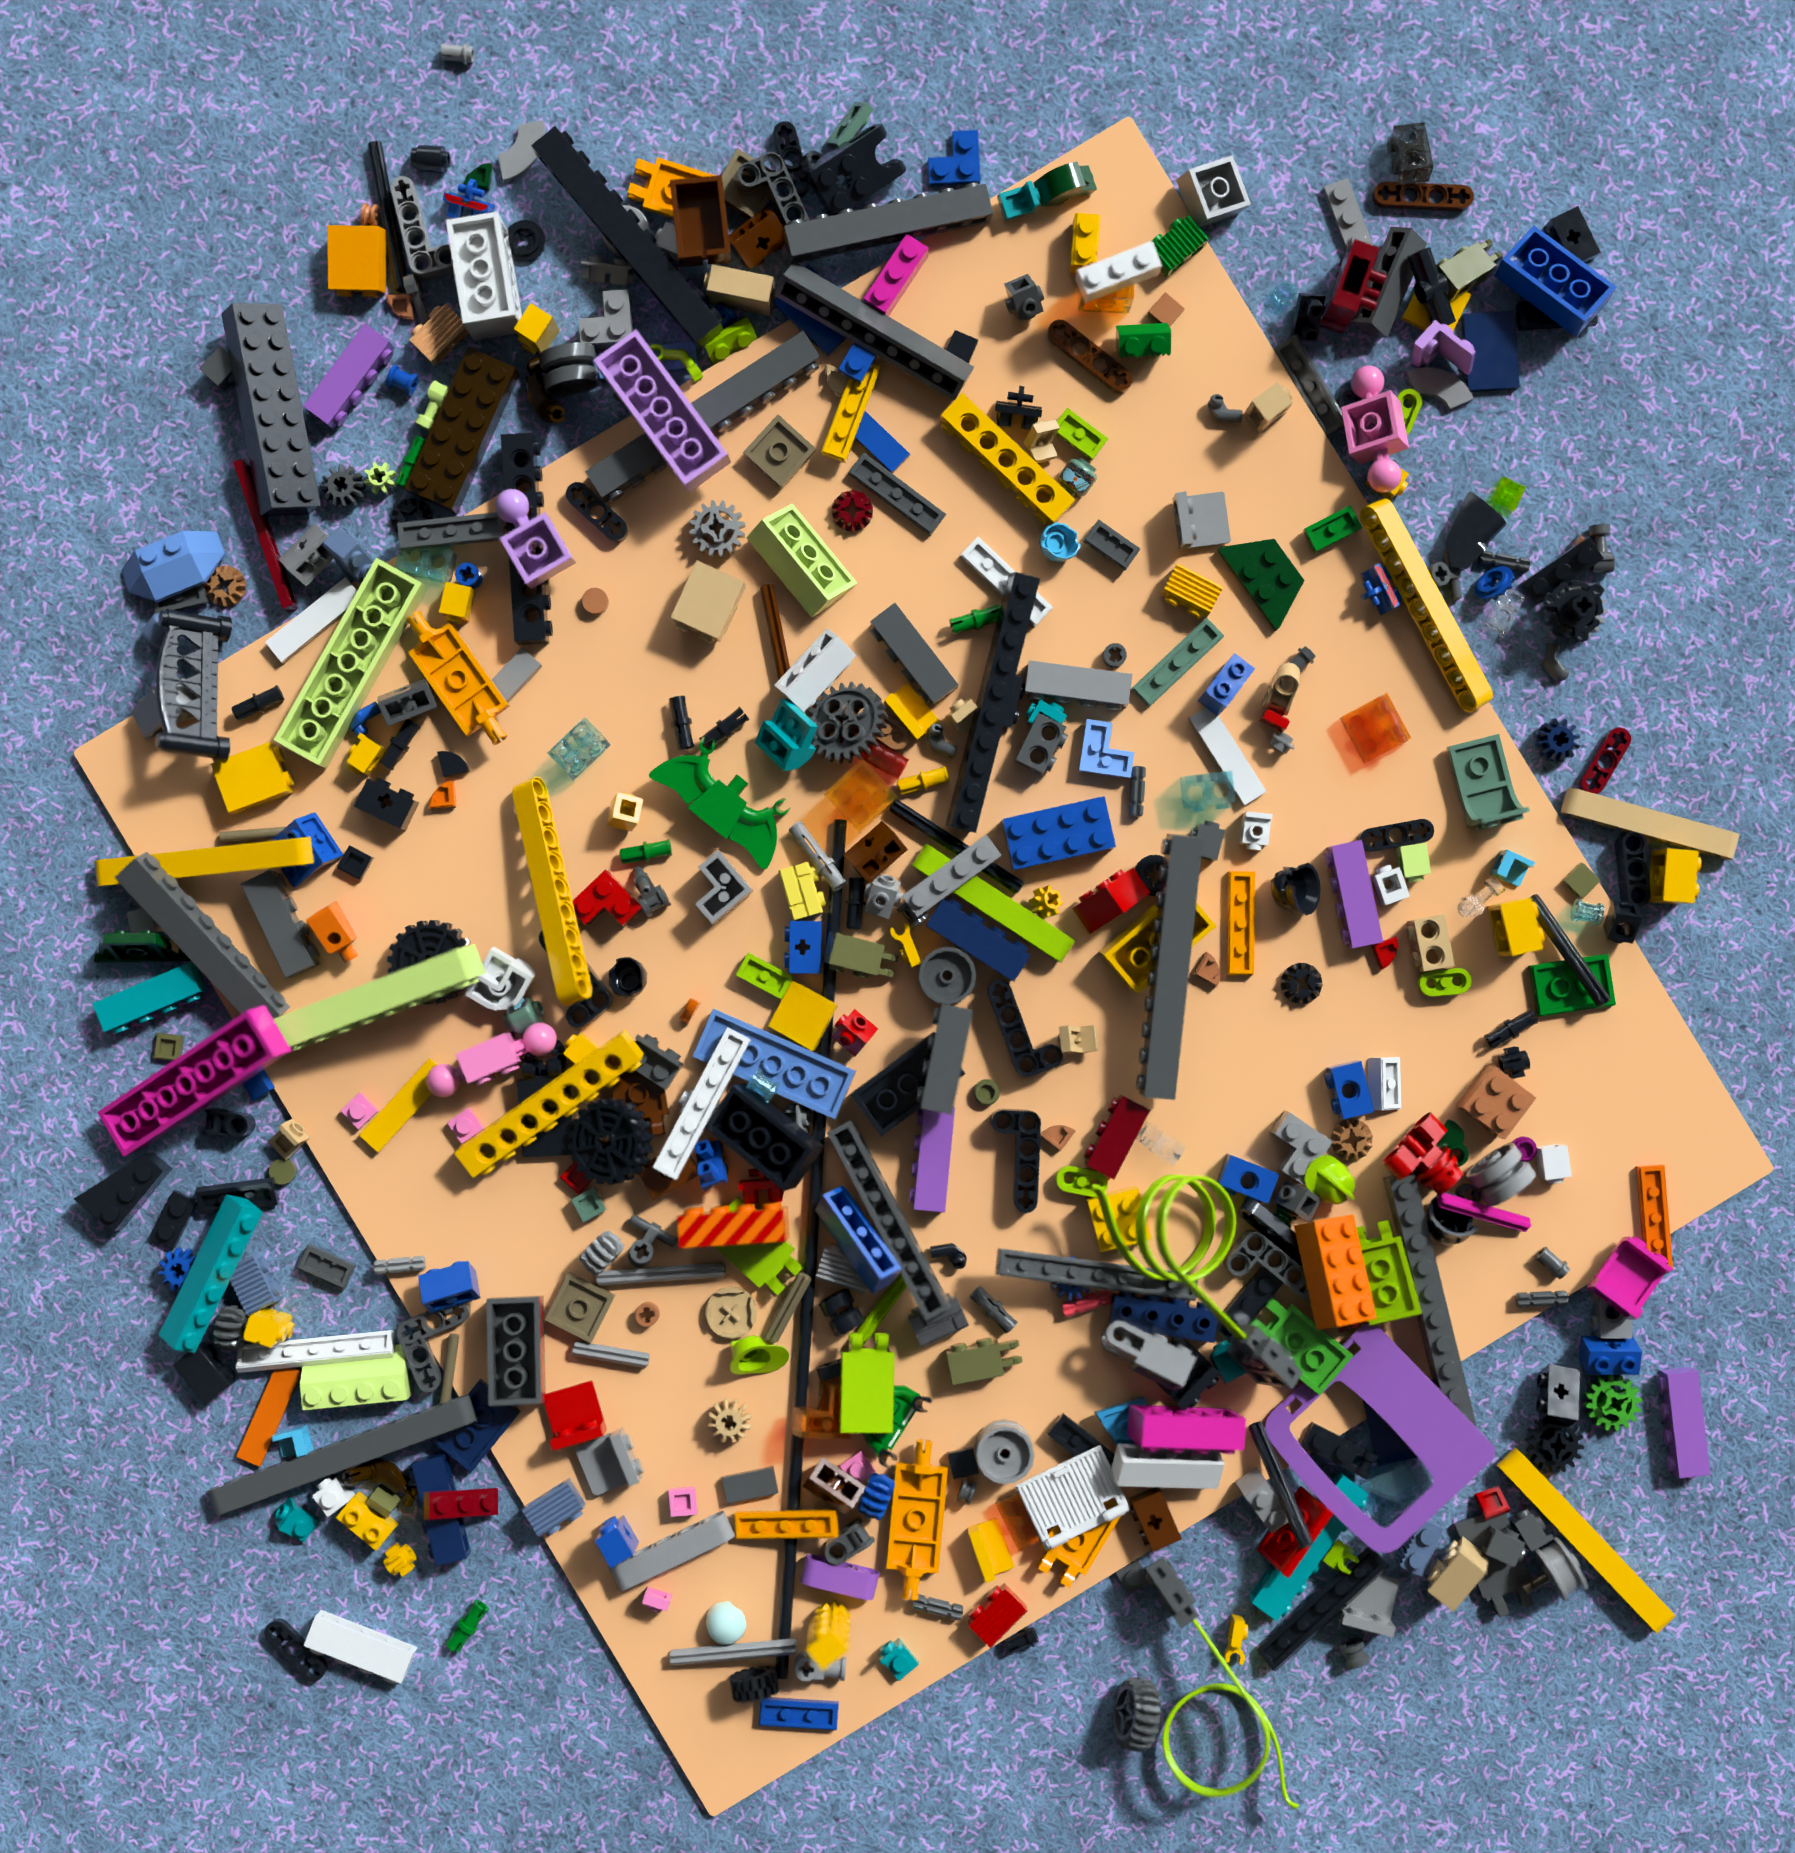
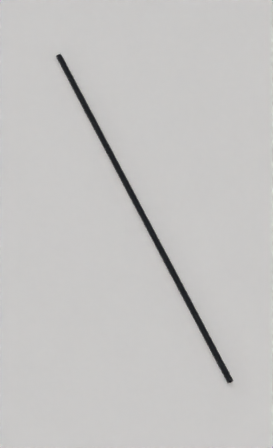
M834 819L832 859L835 861L834 866L843 877L845 858L843 854L845 853L847 820ZM829 887L826 943L829 931L839 933L842 888L834 892L832 887ZM824 962L822 996L835 1003L837 971L829 969L830 964ZM833 1017L818 1046V1054L831 1059ZM814 1110L812 1136L825 1147L827 1116ZM824 1147L810 1166L803 1273L811 1277V1282L801 1298L786 1510L800 1509L820 1220L815 1209L821 1199ZM784 1539L777 1640L791 1639L797 1539ZM789 1655L776 1656L775 1668L778 1679L788 1678Z

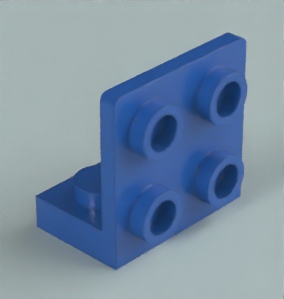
M316 812L294 819L271 840L311 837L314 863L280 867L292 887L299 886L321 866L337 861L343 856L342 851Z

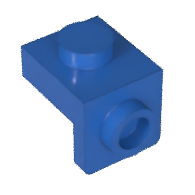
M853 343L838 368V372L861 384L872 364L876 363V355L862 346Z

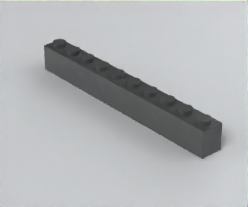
M802 331L693 401L691 405L712 433L717 430L722 432L732 425L731 421L737 417L744 418L752 413L753 407L761 402L765 404L771 401L776 396L775 393L782 388L787 390L797 383L796 379L802 375L809 376L817 371L818 365L821 364L820 356L804 331ZM644 433L586 470L585 473L606 503L609 500L610 502L618 500L623 496L624 490L631 486L635 488L645 481L644 477L652 472L654 474L661 472L667 467V464Z
M1167 834L1166 839H1163L1161 844V854L1164 855V863L1159 867L1158 880L1162 882L1161 891L1157 892L1155 905L1159 907L1158 918H1154L1153 933L1156 934L1155 944H1152L1150 948V959L1153 960V966L1147 975L1150 995L1146 996L1144 1010L1148 1012L1147 1022H1143L1142 1038H1145L1144 1048H1141L1139 1052V1063L1142 1064V1070L1136 1079V1089L1139 1090V1094L1146 1098L1175 1100L1203 846V838L1198 836Z
M1410 1173L1400 1181L1394 1175L1384 1177L1383 1180L1397 1237L1402 1236L1422 1314H1418L1417 1319L1433 1383L1477 1428L1417 1180L1415 1179L1416 1176Z

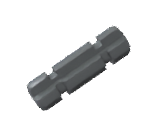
M1484 551L1479 556L1478 561L1483 566L1489 567V565H1492L1494 568L1505 566L1512 571L1516 569V572L1521 573L1529 571L1531 562L1529 558L1520 557L1517 559V556L1502 553L1493 554L1491 551Z
M1133 766L1131 772L1133 780H1131L1129 801L1131 805H1129V816L1141 817L1144 810L1142 802H1144L1145 781H1143V778L1146 777V768L1143 766Z
M1551 1291L1530 1292V1294L1521 1292L1516 1294V1305L1520 1308L1529 1307L1530 1305L1533 1307L1554 1306V1304L1563 1306L1568 1304V1293L1565 1291H1555L1554 1293Z
M918 1594V1600L912 1601V1608L922 1611L925 1609L927 1613L943 1617L948 1615L951 1619L960 1620L963 1614V1606L953 1603L950 1605L948 1601L932 1597L927 1599L921 1594Z

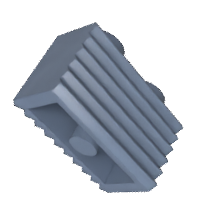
M338 527L323 542L322 546L325 547L327 552L347 574L361 584L374 560L358 540L341 527Z
M259 1253L240 1261L230 1280L247 1316L281 1300L279 1296L281 1294L280 1286L276 1280H271L267 1272L270 1270L269 1263L265 1257H260Z
M568 1478L525 1505L522 1511L538 1537L544 1533L550 1536L561 1528L559 1524L566 1519L572 1522L583 1514L581 1510L584 1509L586 1503L571 1479Z
M1429 1519L1399 1547V1551H1396L1397 1555L1394 1556L1395 1561L1402 1568L1422 1577L1444 1529L1437 1522Z

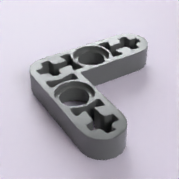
M468 1302L457 1305L458 1308H464V1312L461 1314L462 1318H459L458 1315L448 1318L449 1324H447L445 1314L452 1312L455 1306L445 1309V1314L442 1310L434 1313L426 1311L405 1320L399 1325L397 1329L398 1339L415 1381L422 1391L433 1392L442 1383V1374L427 1337L467 1320L471 1313ZM435 1314L439 1316L441 1324L438 1328H431L427 1324L429 1315ZM419 1324L422 1325V1329L413 1333V1338L410 1335L404 1334V1331L407 1329L406 1325H409L410 1328L416 1327ZM421 1348L426 1352L427 1357L424 1362L420 1363L414 1360L413 1351L415 1349ZM428 1363L431 1364V1367L426 1369L429 1376H435L436 1378L432 1382L433 1386L430 1383H424L423 1379L427 1377L425 1370L423 1369L421 1372L418 1370V1368H422Z

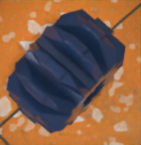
M1556 718L1551 719L1550 725L1543 723L1541 725L1543 731H1538L1535 736L1542 739V741L1536 742L1535 746H1543L1544 748L1539 752V755L1544 756L1548 753L1547 759L1549 762L1554 761L1555 758L1559 763L1564 762L1565 756L1572 758L1574 756L1572 750H1577L1580 747L1574 740L1579 739L1581 735H1573L1572 732L1576 729V726L1571 725L1567 728L1568 722L1566 719L1561 720L1560 723ZM1555 736H1560L1558 740L1562 739V744H1555L1557 742L1553 740Z

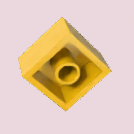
M1671 848L1651 851L1649 870L1651 897L1649 902L1675 905L1695 903V899L1699 895V885L1696 883L1697 873L1701 869V858L1698 857L1699 851Z
M1531 898L1516 899L1487 906L1499 956H1515L1543 949L1542 943L1545 942L1544 933L1541 928H1538L1536 917L1539 916L1536 903L1532 902Z
M1131 1186L1106 1193L1117 1228L1125 1245L1137 1243L1135 1222L1141 1201L1139 1188ZM1085 1198L1098 1249L1100 1252L1116 1249L1108 1232L1098 1198ZM1146 1220V1236L1147 1240H1151L1152 1238L1148 1222Z

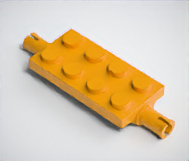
M421 611L414 612L413 616L415 618H412L410 615L406 620L418 635L419 642L415 648L408 652L464 734L469 737L478 729L483 728L492 744L498 745L501 743L499 738L504 741L507 738V734L504 733L495 718L509 708L510 705L452 623L449 622L439 629L431 628Z
M917 1439L915 1462H896L895 1486L893 1490L886 1569L899 1570L904 1575L902 1598L909 1600L910 1589H912L911 1600H918L919 1580L924 1573L939 1572L948 1467L930 1464L933 1444L931 1440L925 1441V1450H923V1439Z

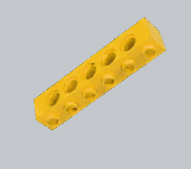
M963 392L941 414V427L950 436L955 434L961 440L960 445L969 454L974 452L980 458L978 462L984 469L989 472L992 469L999 476L997 480L1006 489L1012 488L1017 493L1016 498L1025 507L1030 506L1036 511L1035 516L1041 523L1051 525L1058 522L1074 505L1075 499ZM966 421L974 423L976 428L973 431L967 432L962 429L961 425ZM983 439H990L994 443V447L986 450L981 447L980 442ZM1009 457L1013 464L1010 467H1003L999 464V459ZM1026 474L1031 478L1032 482L1029 485H1022L1018 482V476ZM1040 492H1045L1050 496V501L1041 503L1037 500L1036 495Z

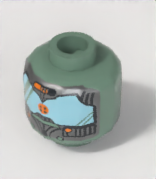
M1081 457L1078 460L1070 459L1060 472L1058 478L1063 483L1062 487L1072 497L1075 493L1079 496H1085L1097 480V476L1094 473L1096 468Z
M525 996L516 1006L506 1010L504 1021L511 1032L523 1035L530 1025L542 1023V1015L545 1012L538 1000L534 1001L530 997Z

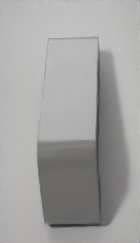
M399 176L395 178L391 184V193L412 271L423 281L455 274L453 261L450 264H443L445 257L452 256L450 245L431 246L419 193L415 185L408 177ZM404 188H408L406 194L409 201H406L402 196ZM409 213H417L413 220H406V216ZM415 238H423L422 242L419 245H412V241ZM429 262L425 270H418L420 263Z

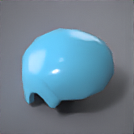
M1058 522L1045 527L1039 540L1042 553L1050 561L1063 562L1073 558L1081 546L1077 540V532L1068 525Z

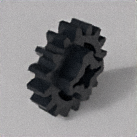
M1535 1420V1430L1528 1428V1432L1532 1434L1531 1438H1525V1442L1531 1445L1526 1449V1452L1534 1454L1531 1457V1461L1535 1464L1539 1463L1538 1467L1542 1470L1548 1467L1552 1473L1556 1472L1557 1467L1562 1472H1566L1565 1465L1567 1464L1574 1467L1575 1464L1572 1460L1574 1458L1581 1459L1577 1451L1584 1449V1446L1578 1443L1579 1440L1583 1439V1435L1575 1433L1578 1430V1426L1573 1424L1571 1427L1544 1422L1540 1423ZM1562 1428L1567 1431L1570 1439L1564 1438ZM1556 1440H1558L1559 1444L1554 1445V1447L1552 1448L1550 1446L1551 1443H1555ZM1539 1448L1545 1449L1547 1459L1541 1455Z

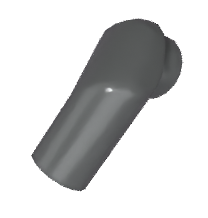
M1214 394L1210 397L1208 409L1219 422H1242V410L1228 409L1224 404L1223 397L1219 394Z
M1549 643L1545 653L1543 668L1552 679L1564 681L1569 676V670L1558 660L1561 646Z
M931 724L927 729L926 735L930 748L953 759L957 746L945 742L942 732L943 727L940 724Z

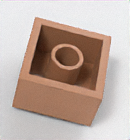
M1486 1065L1456 1106L1497 1138L1506 1139L1536 1100V1097L1496 1066Z

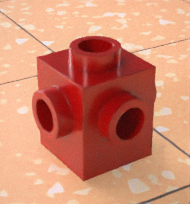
M854 1009L848 1017L843 1014L834 1026L837 1030L831 1038L856 1057L878 1028Z

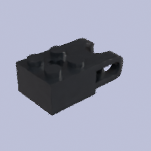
M874 124L803 169L804 174L829 216L838 215L842 210L853 208L906 172V166L901 160L892 159L883 164L876 160V147L887 135L883 124ZM839 175L844 176L842 185L837 184L840 181L838 179Z

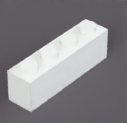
M1118 1444L1111 1469L1117 1486L1218 1489L1224 1469V1462L1217 1449H1210L1209 1453H1197L1193 1451L1194 1449L1184 1448V1452L1168 1451V1448H1159V1451L1151 1452L1143 1450V1447L1136 1444Z
M320 1610L315 1616L304 1644L314 1654L329 1655L334 1657V1660L340 1664H352L357 1666L363 1673L378 1674L383 1676L386 1682L393 1684L397 1682L402 1683L406 1678L417 1650L416 1646Z

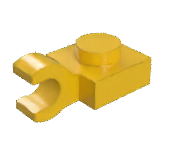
M906 922L903 923L905 928L903 935H897L894 928H890L891 936L903 944L904 948L900 949V953L904 963H910L911 967L922 964L910 936L909 925Z
M1231 1614L1227 1638L1228 1644L1224 1651V1659L1228 1663L1233 1653L1239 1654L1238 1663L1240 1665H1243L1245 1661V1655L1241 1649L1242 1640H1246L1248 1635V1624H1245L1242 1615Z

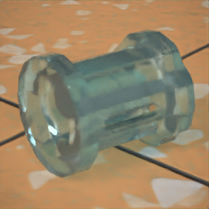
M1575 899L1571 909L1572 921H1588L1596 926L1601 924L1604 915V904L1597 903L1595 905L1585 903L1582 899Z
M758 1069L748 1082L746 1088L748 1090L753 1089L765 1098L764 1101L768 1103L779 1089L781 1083L772 1081L762 1074L763 1071L761 1069Z

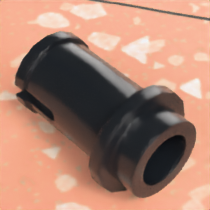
M1025 1627L1024 1631L1005 1639L1004 1642L1007 1650H1009V1654L1012 1655L1014 1652L1030 1645L1034 1647L1035 1643L1039 1642V1638L1033 1627Z

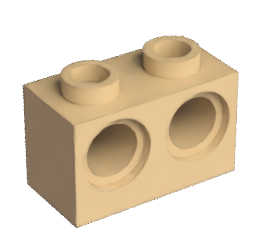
M1277 382L1251 401L1245 411V415L1260 434L1287 413L1293 404L1291 401L1292 396L1285 386L1281 387Z
M1445 914L1408 921L1409 926L1406 927V933L1409 942L1413 943L1414 952L1411 953L1413 966L1418 968V972L1455 966ZM1425 923L1432 929V933L1428 938L1421 934V928ZM1430 949L1434 950L1437 955L1436 961L1432 964L1426 959V953Z

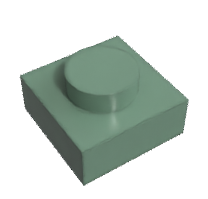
M596 1187L571 1199L583 1223L607 1210Z

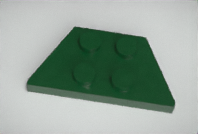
M1275 539L1219 548L1217 550L1253 602L1274 631L1278 630L1305 581Z
M142 930L139 933L114 931L113 934H103L94 953V962L191 961L174 941L149 930Z

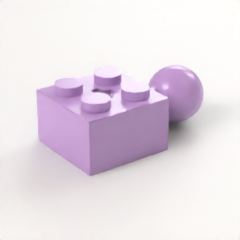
M508 489L499 494L495 502L498 516L508 523H513L516 527L515 530L504 535L500 540L530 589L576 563L546 512L529 520L527 517L529 502L521 491ZM537 546L543 549L540 555L535 554Z

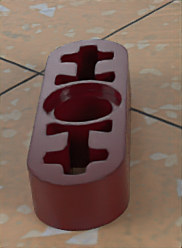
M1617 727L1607 732L1579 779L1580 790L1599 794L1604 789L1631 743V735L1628 730ZM1613 735H1622L1621 740L1624 741L1623 744H1617L1613 751L1605 749L1606 746L1610 748L1615 743V739L1612 738ZM1602 754L1608 755L1611 759V765L1607 769L1601 768L1598 764V759ZM1597 772L1605 774L1604 777L1599 775L1596 778L1595 784L1598 785L1597 788L1588 789L1587 779H1593Z

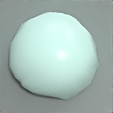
M729 1601L714 1604L708 1610L705 1618L709 1636L721 1645L734 1644L743 1637L747 1628L742 1610L736 1608Z

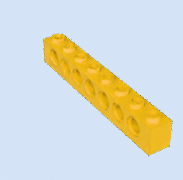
M624 1029L460 1145L454 1154L473 1178L480 1173L482 1176L488 1174L495 1168L494 1163L499 1159H502L503 1162L516 1153L514 1150L521 1144L524 1147L529 1145L537 1138L536 1133L542 1129L544 1132H547L558 1123L556 1119L560 1116L568 1117L578 1109L577 1104L583 1100L586 1103L590 1102L599 1095L597 1090L604 1085L609 1088L620 1080L619 1075L626 1070L628 1073H631L641 1065L640 1060L644 1053L627 1030ZM607 1057H617L620 1065L611 1066L607 1061ZM586 1072H596L599 1080H589ZM565 1087H575L577 1089L578 1095H569L566 1092ZM545 1101L554 1102L557 1110L547 1109ZM524 1116H532L535 1119L536 1124H527L524 1120ZM509 1130L513 1132L515 1139H507L503 1131ZM483 1145L491 1146L494 1154H487L483 1150Z

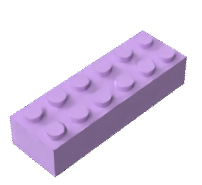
M637 330L631 332L594 359L600 373L688 493L731 463L727 452Z

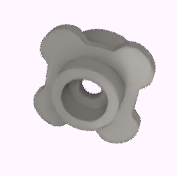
M1275 731L1272 732L1273 738L1270 743L1275 748L1285 754L1290 749L1294 750L1295 745L1292 744L1294 740L1283 731H1280L1279 734Z

